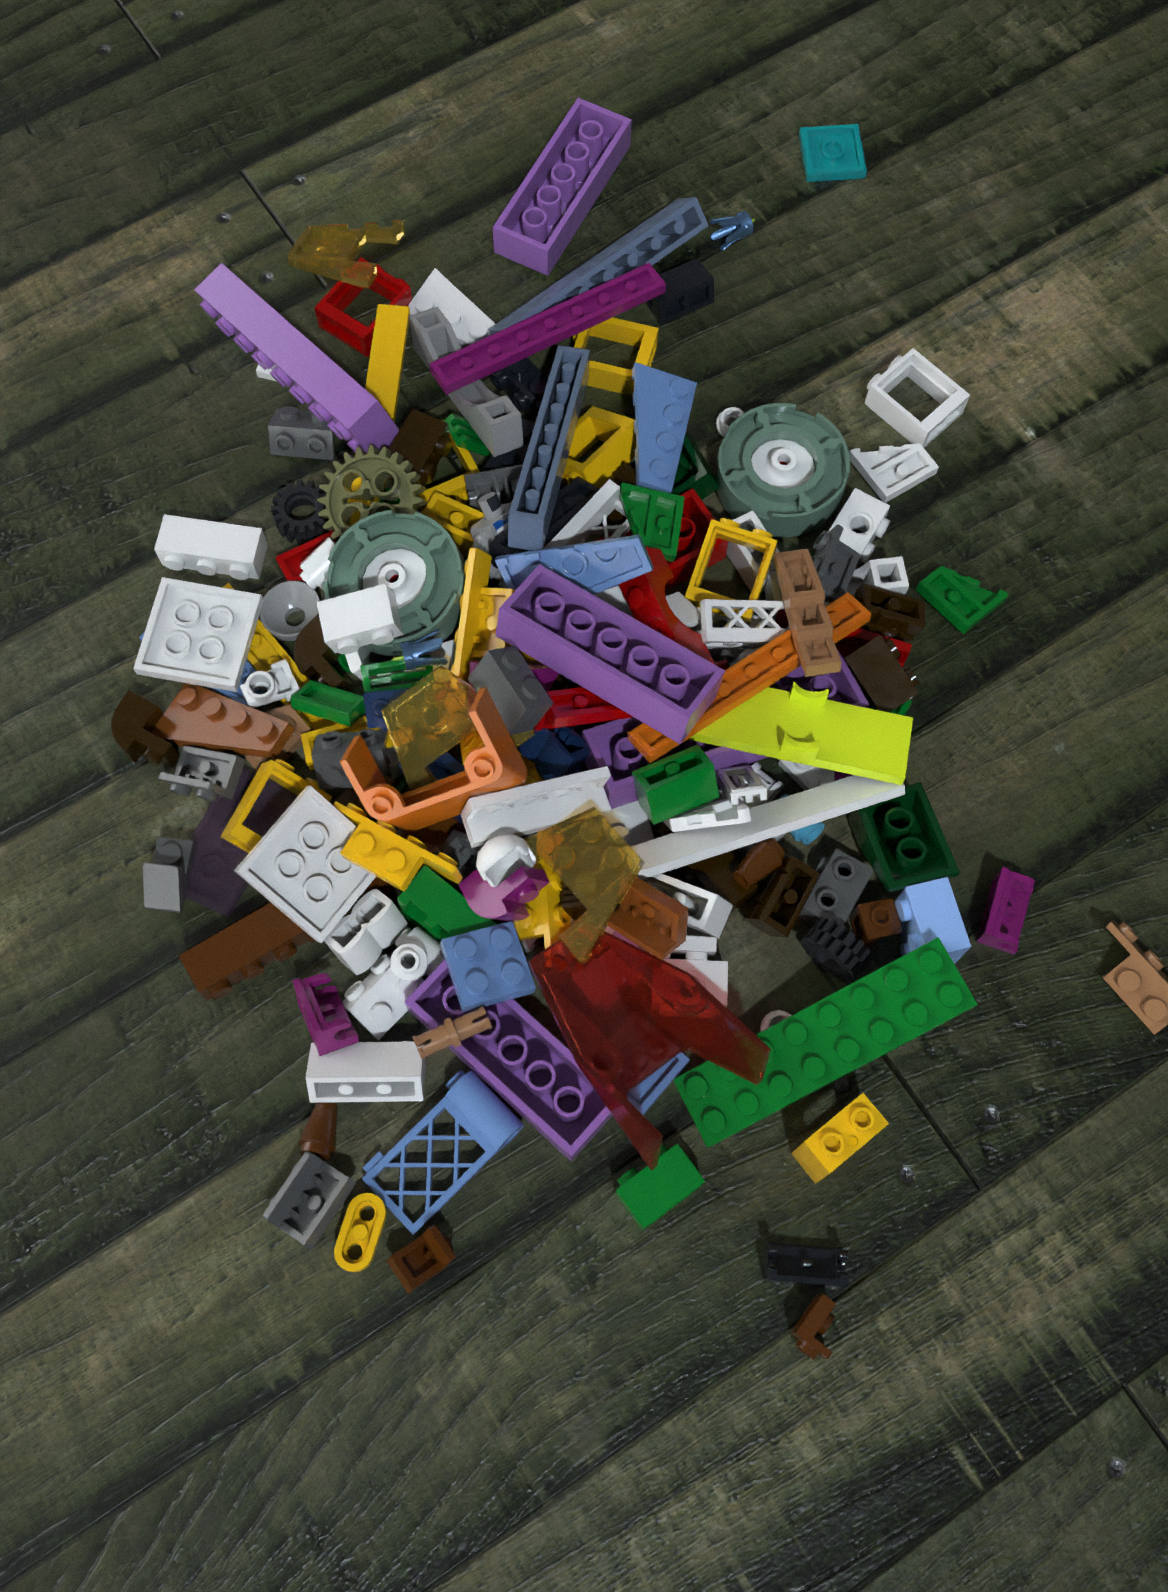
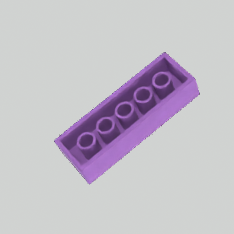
M577 98L493 226L494 253L549 276L628 151L631 143L632 119Z
M540 564L499 608L495 636L512 646H516L517 649L679 744L683 742L716 698L725 670Z
M445 960L404 1002L408 1012L428 1030L443 1025V1020L449 1017L451 1020H454L474 1011L462 1012ZM511 999L485 1006L484 1009L492 1029H487L462 1040L461 1046L455 1048L454 1045H451L447 1048L572 1162L622 1106L623 1098L515 1000Z

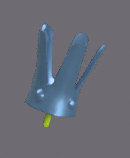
M746 211L738 212L733 217L712 219L710 223H719L723 228L713 232L710 238L717 240L728 236L726 243L720 247L721 252L735 241L751 235L755 219H751Z
M439 629L414 642L406 641L400 643L402 656L394 657L392 660L403 659L406 671L410 669L415 670L419 666L447 665V659L442 657H420L441 648L442 638L422 642L439 632Z

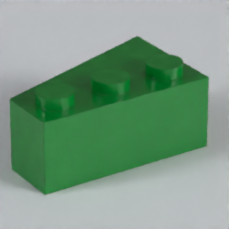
M426 865L414 877L405 892H402L397 898L405 920L415 927L419 926L440 943L441 939L502 924L498 920L493 922L489 918L477 915L469 907L465 897Z

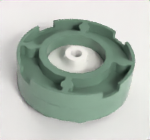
M766 404L745 412L728 427L727 434L718 452L715 477L719 488L716 491L723 507L733 519L754 511L766 531L773 535L772 537L799 536L823 525L837 510L850 472V454L840 431L830 420L818 412L816 417L796 410V404Z
M393 510L378 512L352 525L338 539L328 557L330 566L327 581H324L326 600L385 583L396 597L403 635L394 637V640L390 643L383 645L372 643L363 646L364 648L377 654L399 657L402 656L400 643L406 641L414 642L439 629V632L422 642L435 638H442L444 641L458 626L461 615L459 602L461 595L464 593L466 578L464 573L465 559L449 533L430 517L415 512L414 515L395 514Z

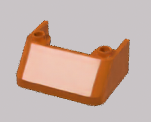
M487 687L479 689L469 711V715L484 745L478 746L468 753L464 762L465 771L400 794L397 789L388 785L362 736L358 735L353 738L341 758L340 764L370 816L405 831H416L461 815L469 798L525 785L528 776L527 768Z

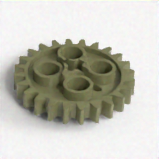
M373 445L369 446L367 454L362 448L356 447V457L345 452L344 459L346 463L343 465L334 460L333 465L337 471L335 474L331 472L324 473L330 480L329 485H319V488L327 493L325 497L317 499V502L326 505V509L318 513L319 516L329 519L323 525V528L328 531H334L331 539L336 542L351 527L350 519L356 511H360V520L369 515L387 510H393L395 514L414 515L415 512L420 513L417 511L419 506L427 504V501L418 497V494L423 493L426 488L421 484H415L421 478V475L416 471L410 472L413 464L408 460L402 462L403 456L398 452L391 456V450L384 446L379 453L378 448ZM361 477V487L356 492H352V482L356 478ZM393 477V488L388 492H384V482L388 478ZM374 496L382 501L400 499L399 504L372 502L370 507L361 502L344 504L345 499L372 501Z

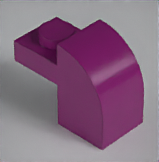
M521 866L496 888L490 886L487 880L484 881L477 869L458 885L469 907L477 915L489 919L516 922L530 916L524 903L534 900L539 895V891L549 883V880L544 870Z

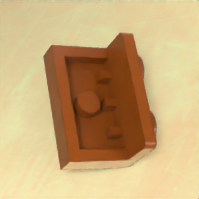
M630 873L621 880L620 908L606 918V925L657 958L664 959L686 941L689 908Z

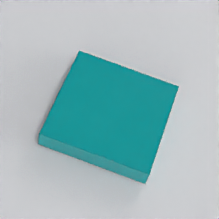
M858 124L800 127L799 141L806 182L863 179L866 177L867 169Z

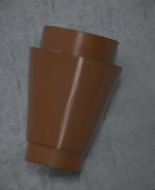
M772 838L752 844L737 870L733 873L735 881L743 888L749 889L782 865V859L785 857L783 848Z
M335 1103L315 1104V1108L298 1142L301 1146L300 1154L302 1156L306 1151H310L321 1160L326 1161L330 1159L331 1152L336 1151L338 1105Z

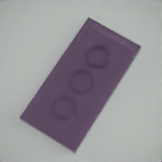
M242 769L233 799L217 797L216 802L211 803L190 839L195 842L196 850L185 898L227 918H230L249 884L234 871L249 853L220 837L256 775ZM267 780L246 817L243 826L263 837L293 803L297 795L285 787Z

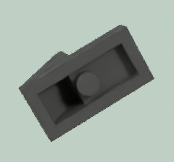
M158 837L152 863H143L144 907L146 909L182 913L196 850L194 841Z

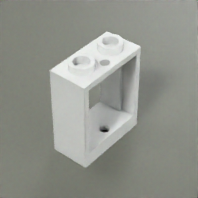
M912 348L904 356L898 355L891 362L885 373L882 375L878 373L870 380L867 385L868 393L864 404L912 444L920 443L924 448L963 414L970 394ZM906 377H909L941 404L922 422L887 394Z

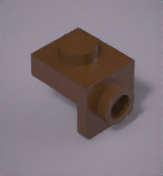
M433 1225L422 1236L391 1255L387 1263L409 1294L443 1271L456 1256L450 1239Z

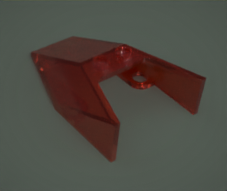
M584 922L529 960L532 973L576 1064L651 1171L658 1165L663 1135L628 1101L627 1095L630 1091L683 1051L693 1052L756 1085L763 1080L771 1049L690 973L588 922Z

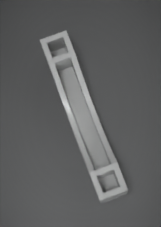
M438 307L409 316L413 349L429 370L430 363L462 349L451 323ZM480 379L448 394L494 457L524 446L521 413L507 395L499 396L494 394Z

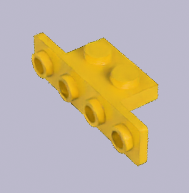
M478 548L469 549V556L464 565L466 576L464 593L461 595L459 602L461 615L459 628L455 633V659L450 669L451 688L467 694L470 661L481 660L488 650L512 646L495 635L499 608L515 590L510 588H488L492 558L491 555Z
M336 801L334 802L333 806L357 827L340 852L341 856L347 861L405 892L422 865H426L431 870L457 884L461 882L463 877L456 867L458 863L450 856L439 852L437 856L426 850L427 846L417 838L409 835L405 839L395 834L397 830L392 825L380 820L376 823L366 818V812L352 803L344 806Z
M551 828L537 832L539 862H536L532 867L544 870L549 883L539 891V895L534 900L524 903L530 916L513 922L521 941L544 937L546 969L548 972L567 973L573 968L574 949L571 944L570 930L572 918L562 908L563 870L565 869L564 844L566 840L562 829Z

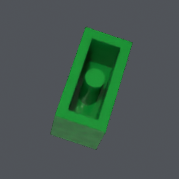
M698 744L632 772L639 805L653 825L720 797L714 764Z
M678 1143L671 1149L664 1144L648 1157L651 1164L640 1172L634 1167L617 1180L620 1187L616 1189L615 1195L641 1231H644L706 1182Z

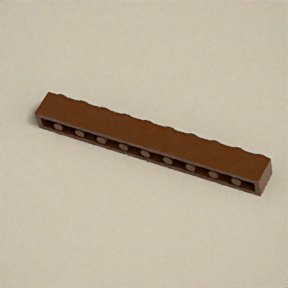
M453 817L416 831H405L398 828L395 833L405 839L409 835L417 838L427 846L426 850L432 854L438 850L453 830L467 834L465 827ZM375 877L343 918L350 915L358 900L371 890L378 889L390 898L392 892L398 888ZM270 902L180 954L179 958L198 992L206 1000L211 998L216 1000L230 993L233 989L232 986L243 979L251 980L258 977L265 971V966L276 960L284 961L292 957L297 952L299 946L308 941L311 943L316 941Z

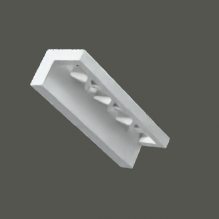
M609 479L544 549L585 543V540L590 535L604 534V540L624 537L631 529L628 519L622 525L607 526V517L614 509L626 517L621 500L619 499L620 486Z
M704 599L700 601L702 629L697 631V633L701 634L702 641L706 644L707 648H761L790 629V626L781 628L772 619L778 610L785 611L783 601ZM712 609H721L730 618V621L723 628L713 627ZM747 609H752L762 619L755 628H750L740 618ZM734 624H736L739 628H731V627H732Z
M608 766L469 798L461 812V817L471 848L483 846L488 840L498 835L523 836L608 815L611 807L603 787L611 777Z

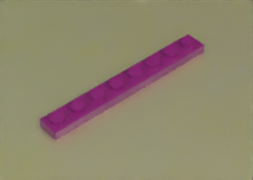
M647 263L430 363V373L447 395L665 293L666 283L651 264Z

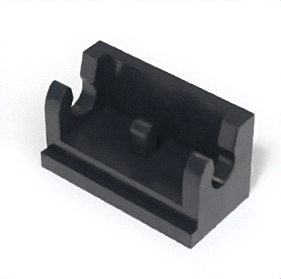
M696 258L659 274L666 283L665 293L646 301L648 308L661 326L714 303V277Z
M765 1242L764 1282L833 1288L847 1287L849 1275L845 1273V1260L848 1259V1252L843 1250L842 1247Z

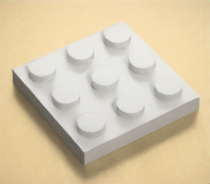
M162 577L135 661L134 671L138 675L237 692L264 601L261 594Z
M312 786L305 787L234 870L318 943H322L376 877L341 856L340 852L357 827Z

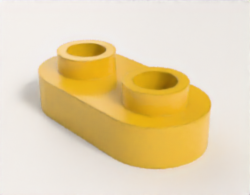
M359 1194L348 1205L334 1248V1257L337 1264L346 1271L361 1272L368 1268L374 1259L387 1219L386 1205L375 1194ZM366 1207H372L375 1211L374 1218L370 1221H364L361 1217V1213ZM354 1245H360L362 1248V1255L357 1260H352L349 1257V1250Z

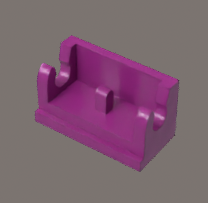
M1005 867L998 871L992 880L976 939L977 943L1013 955L1017 952L1026 911L1034 888V879L1010 871Z
M327 973L317 974L303 980L299 978L292 980L299 1009L319 1056L359 1042L356 1030L353 1028L336 986L315 990L317 986L331 981Z

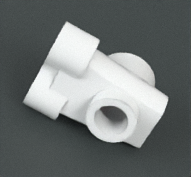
M286 659L272 664L271 670L267 672L256 671L250 674L246 683L240 685L247 705L252 708L281 699H286L289 702L291 701L290 698L300 690ZM259 689L267 690L264 694H255Z

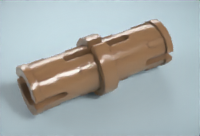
M481 1006L454 1020H451L449 1017L443 1020V1025L418 1036L415 1035L412 1038L423 1060L425 1057L451 1045H454L455 1048L461 1046L462 1040L487 1029L490 1030L492 1025L484 1007Z

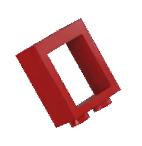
M360 257L314 309L319 328L364 356L369 357L375 320L367 327L343 311L365 287L391 301L389 305L408 306L412 301L410 286L403 279H396L386 273L378 264L370 263Z

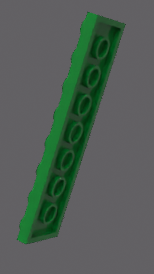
M937 937L676 1077L673 1081L707 1148H710L978 1006L941 940Z

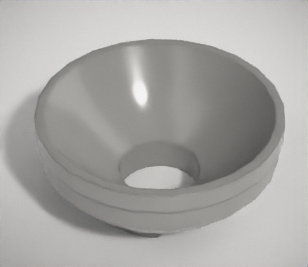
M299 581L283 582L274 586L264 596L260 618L264 627L276 638L285 641H295L301 630L319 613L317 602L320 599L316 591L306 583ZM296 611L305 613V619L300 625L290 626L287 624V619L291 613Z

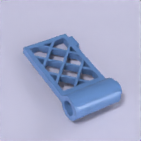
M461 1070L455 1074L446 1084L449 1091L445 1097L385 1156L379 1151L363 1167L367 1174L362 1180L382 1199L384 1204L412 1235H416L524 1127V1124L473 1070L466 1074ZM446 1109L455 1118V1136H434V1120ZM461 1126L470 1136H460ZM428 1127V1135H420ZM414 1140H428L427 1163H406L407 1146ZM434 1140H454V1163H433ZM460 1140L476 1141L486 1151L475 1163H459ZM401 1153L400 1163H391ZM386 1167L400 1168L399 1191H385L375 1178ZM406 1168H427L426 1191H405ZM433 1168H454L453 1185L447 1191H432ZM459 1168H469L459 1178ZM389 1195H399V1205ZM405 1195H426L425 1213L414 1223L404 1212ZM432 1195H442V1196L431 1206V1203H432Z

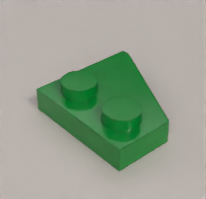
M621 483L619 497L633 535L640 534L645 547L661 549L666 561L674 562L677 555L685 497Z
M940 566L920 581L915 589L963 635L1004 603L1009 596L1006 591L1001 589L996 594L979 587L981 581L969 576H961L956 571L944 566Z

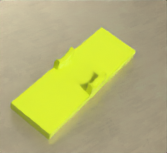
M794 682L790 692L767 687L690 737L689 740L902 785L906 777L913 718L827 700L829 689L821 692H812L800 688Z

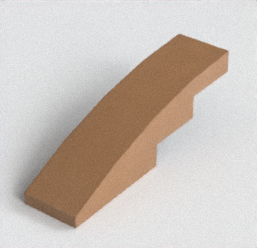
M808 548L774 553L773 559L779 587L805 677L841 672L842 661L832 638L833 625L824 604L825 591Z

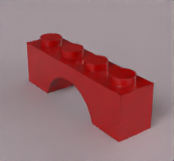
M645 547L654 566L653 570L619 584L634 619L715 664L706 644L702 641L701 634L685 626L673 613L666 600L665 585L674 576L661 549Z

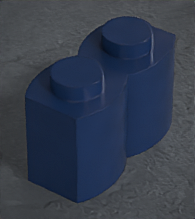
M568 727L542 728L539 731H535L533 728L530 731L512 736L518 751L522 756L534 762L537 771L544 780L578 773L590 754V749L584 739Z

